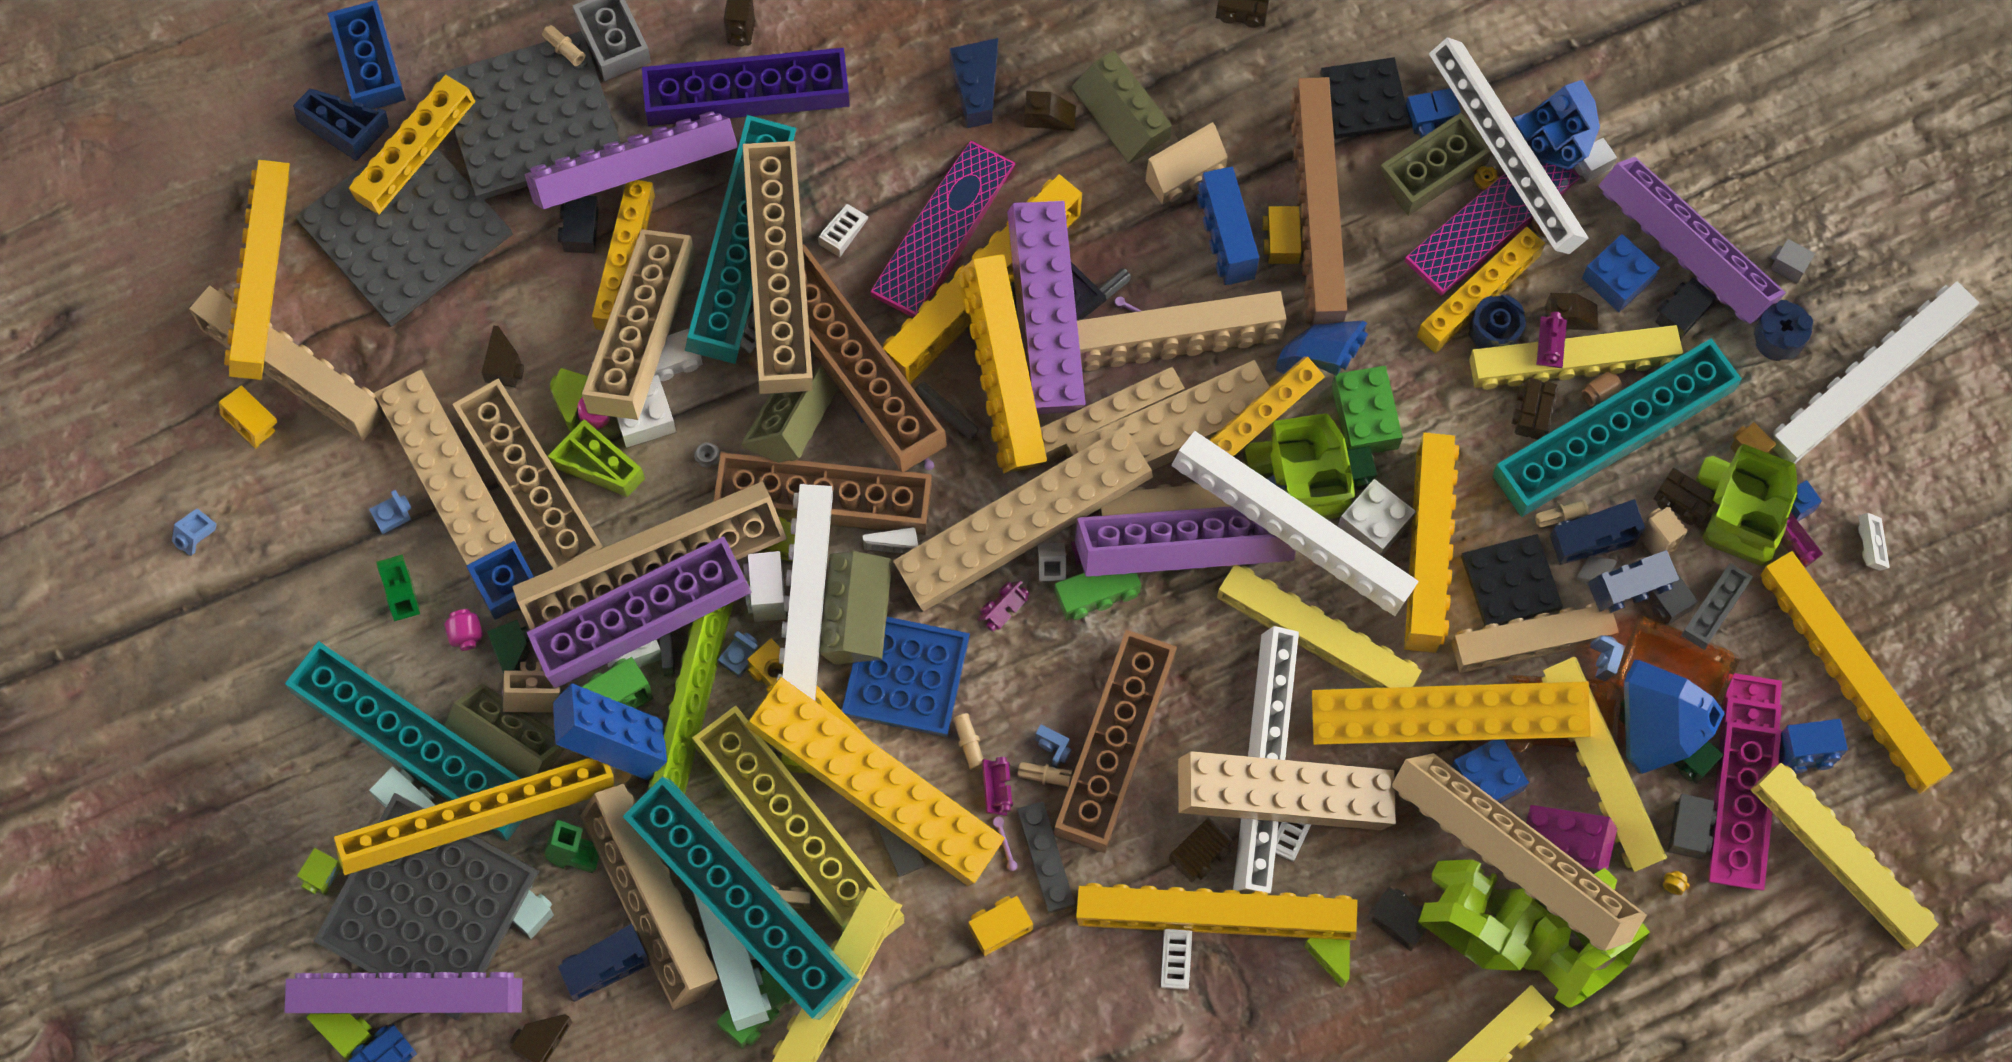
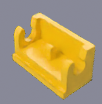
M242 385L219 401L220 415L255 449L275 432L273 426L277 423V419Z

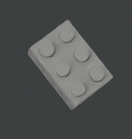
M585 0L572 5L575 20L580 31H582L604 81L651 63L648 46L625 0Z

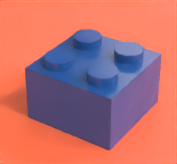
M1621 234L1587 265L1581 279L1615 310L1620 312L1654 281L1660 267Z
M515 541L466 565L494 620L520 607L512 586L534 577Z
M1841 719L1787 725L1781 732L1779 764L1782 763L1790 767L1795 774L1807 771V768L1817 767V770L1820 771L1833 768V765L1841 760V757L1848 751Z
M1504 739L1492 740L1455 759L1451 767L1499 803L1523 792L1529 784Z

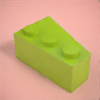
M585 419L547 456L554 468L625 497H628L645 480L642 468Z

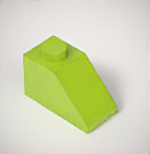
M560 368L558 375H554L551 380L550 390L568 430L572 432L579 422L577 407L588 376Z
M1308 939L1304 948L1343 988L1350 976V940Z
M310 1013L306 1017L347 1061L353 1057L351 1053L362 1044L367 1045L374 1039L368 1033L372 1027L361 1016L357 1020L350 1013Z

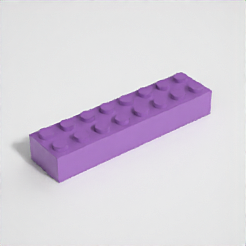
M714 111L706 112L699 115L700 119L692 122L690 119L676 122V127L667 129L666 126L653 129L650 135L643 137L642 134H636L628 137V142L619 144L618 141L610 142L603 145L604 149L595 152L594 149H588L580 152V157L570 159L568 156L555 160V165L548 167L545 164L530 168L531 172L524 174L533 204L546 209L736 149L738 145L730 118L722 116L720 113L715 114Z
M1636 157L1618 162L1599 184V187L1603 190V195L1608 200L1616 202L1621 206L1622 212L1627 217L1635 219L1641 225L1640 228L1649 236H1654L1664 251L1675 255L1679 259L1678 263L1686 270H1691L1697 275V280L1703 286L1710 287L1716 293V297L1720 302L1730 305L1736 311L1735 314L1740 320L1749 324L1759 320L1765 310L1772 304L1777 303L1786 294L1784 290Z
M1065 202L1013 203L1007 214L1018 323L1037 414L1076 412L1082 409L1086 403Z
M1232 506L1077 518L1075 545L1086 577L1295 560V549L1277 536L1269 533L1253 520L1248 519Z
M723 536L528 631L527 635L547 679L556 689L752 593L727 540Z
M434 972V978H431V973H406V978H404V973H378V978H376V973H351V978H349V973H323V979H321V973H295V979H286L285 1013H522L523 978H514V973L490 972V978H486V973L462 972V978H459V973Z

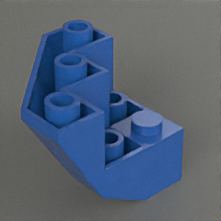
M1583 80L1565 85L1534 110L1512 118L1539 161L1568 170L1589 157L1600 128L1595 100Z
M1362 320L1314 324L1285 345L1277 360L1275 370L1285 374L1304 356H1308L1318 368L1338 376L1341 368L1346 370L1351 358L1354 359L1359 348L1363 347L1368 333L1365 332L1367 322Z
M1634 660L1624 681L1626 758L1635 770L1641 774L1686 759L1715 735L1725 713L1714 697L1690 680L1641 660Z

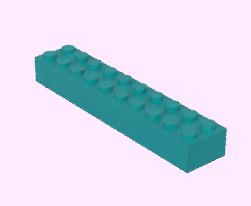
M750 115L746 117L685 346V351L736 364L753 298L743 144L794 141L797 129L795 127Z
M1710 338L1499 462L1492 476L1520 516L1523 517L1733 393L1742 378L1713 339Z
M320 641L315 644L285 682L291 694L400 769H404L409 775L447 801L521 779ZM523 820L492 829L491 831L505 841H508Z
M661 777L622 816L812 1019L820 1020L860 980L672 780Z

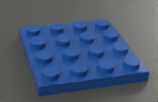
M886 617L882 660L853 663L842 712L849 718L948 737L970 633Z

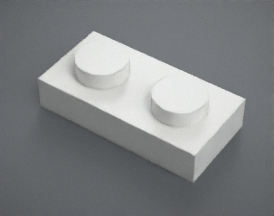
M1869 513L1860 515L1858 531L1863 541L1864 550L1862 555L1866 566L1879 571L1888 569L1889 561L1882 519Z

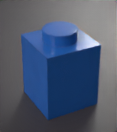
M1807 480L1797 485V495L1791 509L1792 514L1798 521L1814 513L1822 502Z

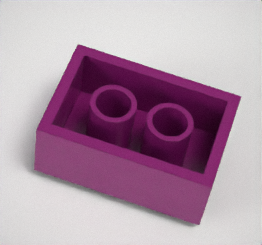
M1530 805L1526 824L1592 874L1597 873L1603 868L1608 870L1618 829L1610 817Z

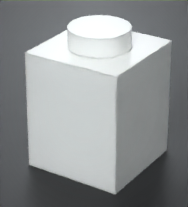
M1601 138L1594 142L1589 157L1574 168L1588 182L1611 170L1617 157L1605 139Z

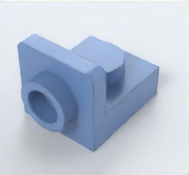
M396 490L391 491L392 498L369 509L382 534L411 520L408 510L412 508L405 495L399 497Z
M195 509L174 524L172 542L178 549L191 556L196 551V544L216 530L217 523L199 509Z
M736 631L733 635L734 640L720 656L718 663L740 678L748 669L747 659L759 648L758 642L753 636L746 632L741 634L739 631Z
M1601 635L1591 641L1590 648L1601 652L1596 662L1598 670L1595 677L1606 681L1616 675L1625 646L1618 643L1611 636Z
M1042 724L1036 732L1035 741L1039 742L1038 745L1046 751H1057L1052 760V766L1058 768L1060 762L1066 763L1072 749L1068 748L1070 739Z

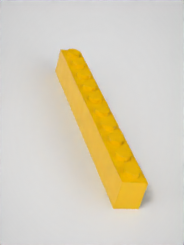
M258 160L257 170H252L251 185L255 186L254 189H249L248 204H251L252 207L251 209L246 208L245 224H249V228H243L242 243L246 244V248H240L239 263H243V268L237 269L236 283H240V288L234 289L233 303L237 304V308H232L230 324H234V329L228 330L227 344L231 345V350L226 349L224 365L229 366V377L262 380L288 192L290 163Z
M1793 551L1766 566L1760 574L1763 585L1767 590L1773 592L1781 610L1789 614L1795 629L1808 640L1811 651L1824 662L1827 673L1840 684L1843 695L1856 706L1859 717L1872 728L1875 739L1888 750L1893 764L1900 767L1904 772L1909 786L1916 789L1920 794L1946 778L1953 771L1950 765Z
M587 758L335 836L336 852L345 876L591 799L594 793L614 787V776L610 765Z
M1088 883L1086 886H1079L1076 918L1078 926L1163 931L1164 929H1176L1202 933L1356 940L1358 899H1352V897L1346 895H1339L1335 898H1324L1320 894L1297 897L1295 894L1288 892L1280 893L1277 896L1268 895V893L1263 891H1254L1252 894H1240L1237 890H1225L1224 893H1216L1206 888H1200L1196 891H1185V889L1180 887L1157 890L1154 886H1142L1141 889H1135L1123 884H1117L1113 887H1102L1098 883Z

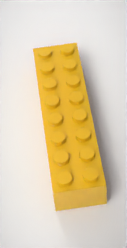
M1004 254L973 259L961 269L959 281L961 287L965 288L967 298H965L964 304L966 312L971 316L970 334L972 339L976 340L975 358L977 364L981 365L983 374L980 377L981 386L987 393L986 411L988 416L992 417L993 427L991 428V435L993 441L997 442L999 451L996 455L997 463L1002 468L1003 474L1032 469L1047 462L1005 257Z
M1423 432L1416 451L1413 509L1416 512L1412 520L1409 575L1419 582L1407 599L1404 650L1436 653L1439 645L1444 644L1445 636H1448L1449 620H1445L1446 611H1449L1450 595L1446 594L1452 579V570L1448 569L1449 560H1452L1453 544L1449 543L1455 528V519H1451L1452 510H1455L1456 495L1453 494V488L1457 484L1458 470H1454V466L1459 456V445H1455V435Z

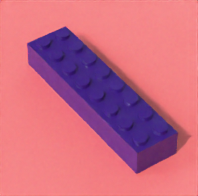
M844 48L642 67L645 113L648 126L676 124V122L684 119H690L692 122L700 119L699 115L714 111L715 114L720 113L728 118L747 117V115L759 116L850 107Z

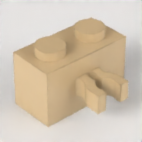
M520 662V671H504L503 712H553V702L560 695V687L556 689L553 687L544 671H541L540 662H536L535 670L533 671L526 669V662Z

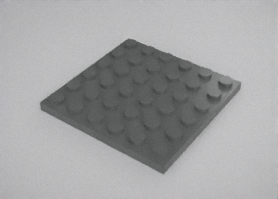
M582 31L566 35L586 55L584 61L578 66H574L564 55L556 53L555 47L546 41L437 74L439 81L446 74L469 88L475 100V103L454 126V130L477 201L527 187L528 184L524 174L531 172L530 168L541 164H545L546 167L555 165V160L569 156L570 159L580 157L579 153L582 151L594 149L596 152L604 149L603 145L610 142L618 141L621 144Z
M437 148L380 215L357 202L349 190L354 178L359 176L368 166L369 162H367L295 216L296 221L390 327L513 235L512 230L485 200L477 201L473 187Z
M394 793L378 823L425 808ZM475 835L357 871L349 875L314 942L366 971L376 973L377 977L378 973H404V978H406V973H431V978H434V972L459 973V978H462V972L485 973L540 871ZM463 1013L444 1014L455 1020H460Z

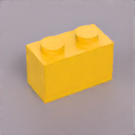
M1268 206L1267 216H1262V231H1267V239H1263V254H1268V264H1299L1301 256L1299 206Z
M1006 896L995 903V908L987 912L983 909L971 916L972 920L968 922V928L984 956L1033 930V923L1018 896L1013 898Z

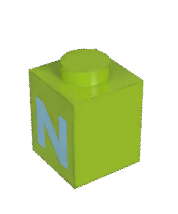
M314 848L297 874V877L302 882L301 887L313 895L317 891L326 895L342 867L338 860Z

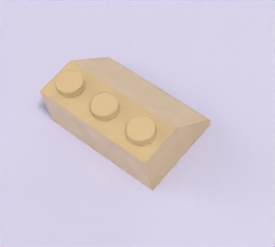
M1214 123L1208 124L1148 159L1146 183L1162 205L1168 201L1174 202L1178 200L1189 189H1197L1198 183L1202 182L1203 172L1226 168L1228 157Z

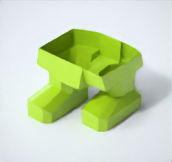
M1327 413L1274 421L1270 426L1271 441L1250 443L1245 448L1243 456L1246 466L1266 479L1274 475L1276 485L1287 486L1284 489L1285 492L1325 519L1341 517L1353 503L1352 498L1355 497V490L1345 438Z
M1742 444L1738 448L1731 463L1715 456L1706 457L1700 466L1695 481L1715 492L1713 501L1720 505L1718 511L1713 512L1702 536L1706 545L1759 566L1769 564L1784 535L1788 517L1797 495L1795 463L1746 444Z
M1472 859L1438 861L1431 874L1432 881L1445 892L1438 902L1424 903L1418 922L1482 969L1521 970L1531 955V951L1526 946L1535 925L1550 913L1546 909V905L1541 906V901L1528 896L1524 888L1493 890L1498 880L1497 875L1492 873L1491 876H1484V870L1480 868V862ZM1486 905H1487V910H1488L1495 918H1493L1491 915L1485 914Z
M1606 868L1594 874L1615 890L1617 879ZM1549 913L1537 924L1526 946L1531 951V955L1523 967L1526 970L1541 971L1559 989L1554 998L1568 1008H1571L1606 986L1626 969L1650 931L1642 922L1630 943L1604 951L1594 947L1590 943V939L1582 933L1572 930L1568 926V922L1563 918ZM1571 931L1584 946L1580 953L1569 946ZM1616 956L1615 960L1606 968L1595 970L1596 968H1598L1599 966H1601L1602 964Z

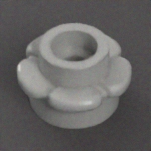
M702 443L694 453L695 461L699 462V465L704 468L716 465L720 460V450L712 443Z

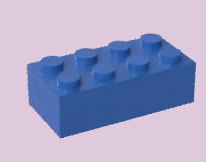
M377 0L327 13L353 104L358 102L362 103L366 108L376 109L405 101V94Z
M1232 166L1203 172L1202 182L1198 183L1200 194H1197V203L1199 209H1203L1205 213L1203 224L1205 231H1210L1212 239L1209 240L1211 252L1213 255H1217V274L1219 278L1223 277L1225 286L1254 280L1259 262V254L1234 168Z
M573 683L553 702L556 745L645 780H649L654 775V772L658 771L667 762L662 719Z

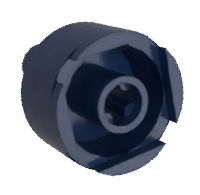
M1508 295L1484 298L1478 304L1469 326V336L1476 346L1482 349L1517 344L1526 326L1525 312L1522 305Z
M1780 300L1772 304L1764 311L1754 329L1757 349L1762 355L1774 361L1794 359L1801 353L1811 337L1813 329L1812 317L1802 307L1787 300Z

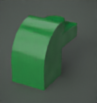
M403 554L377 561V568L385 588L387 603L394 622L419 615L420 609L416 592Z
M556 820L552 825L545 849V857L552 864L563 869L566 865L593 873L597 868L599 855L593 842L581 838L583 828L560 820Z

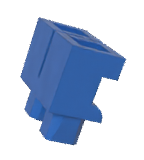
M1451 88L1434 91L1432 95L1429 92L1408 96L1406 102L1408 115L1413 124V133L1419 134L1420 138H1423L1461 113L1457 97Z

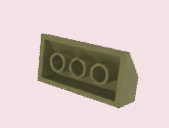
M1115 50L1093 62L1072 86V91L1128 164L1170 140L1171 123Z
M1459 113L1381 164L1380 168L1392 197L1409 216L1476 172L1479 167L1488 164L1492 152L1478 131L1462 113Z
M822 366L812 368V391L771 393L741 443L743 448L777 463L789 460L795 461L801 457L806 444L812 438L815 428L822 420L824 412L831 404L832 398L837 391L836 386Z
M857 551L830 554L819 653L833 664L882 660L892 560L890 558Z
M480 684L453 703L444 727L521 779L550 770L565 749L555 744V730L527 712H503V697L484 684Z

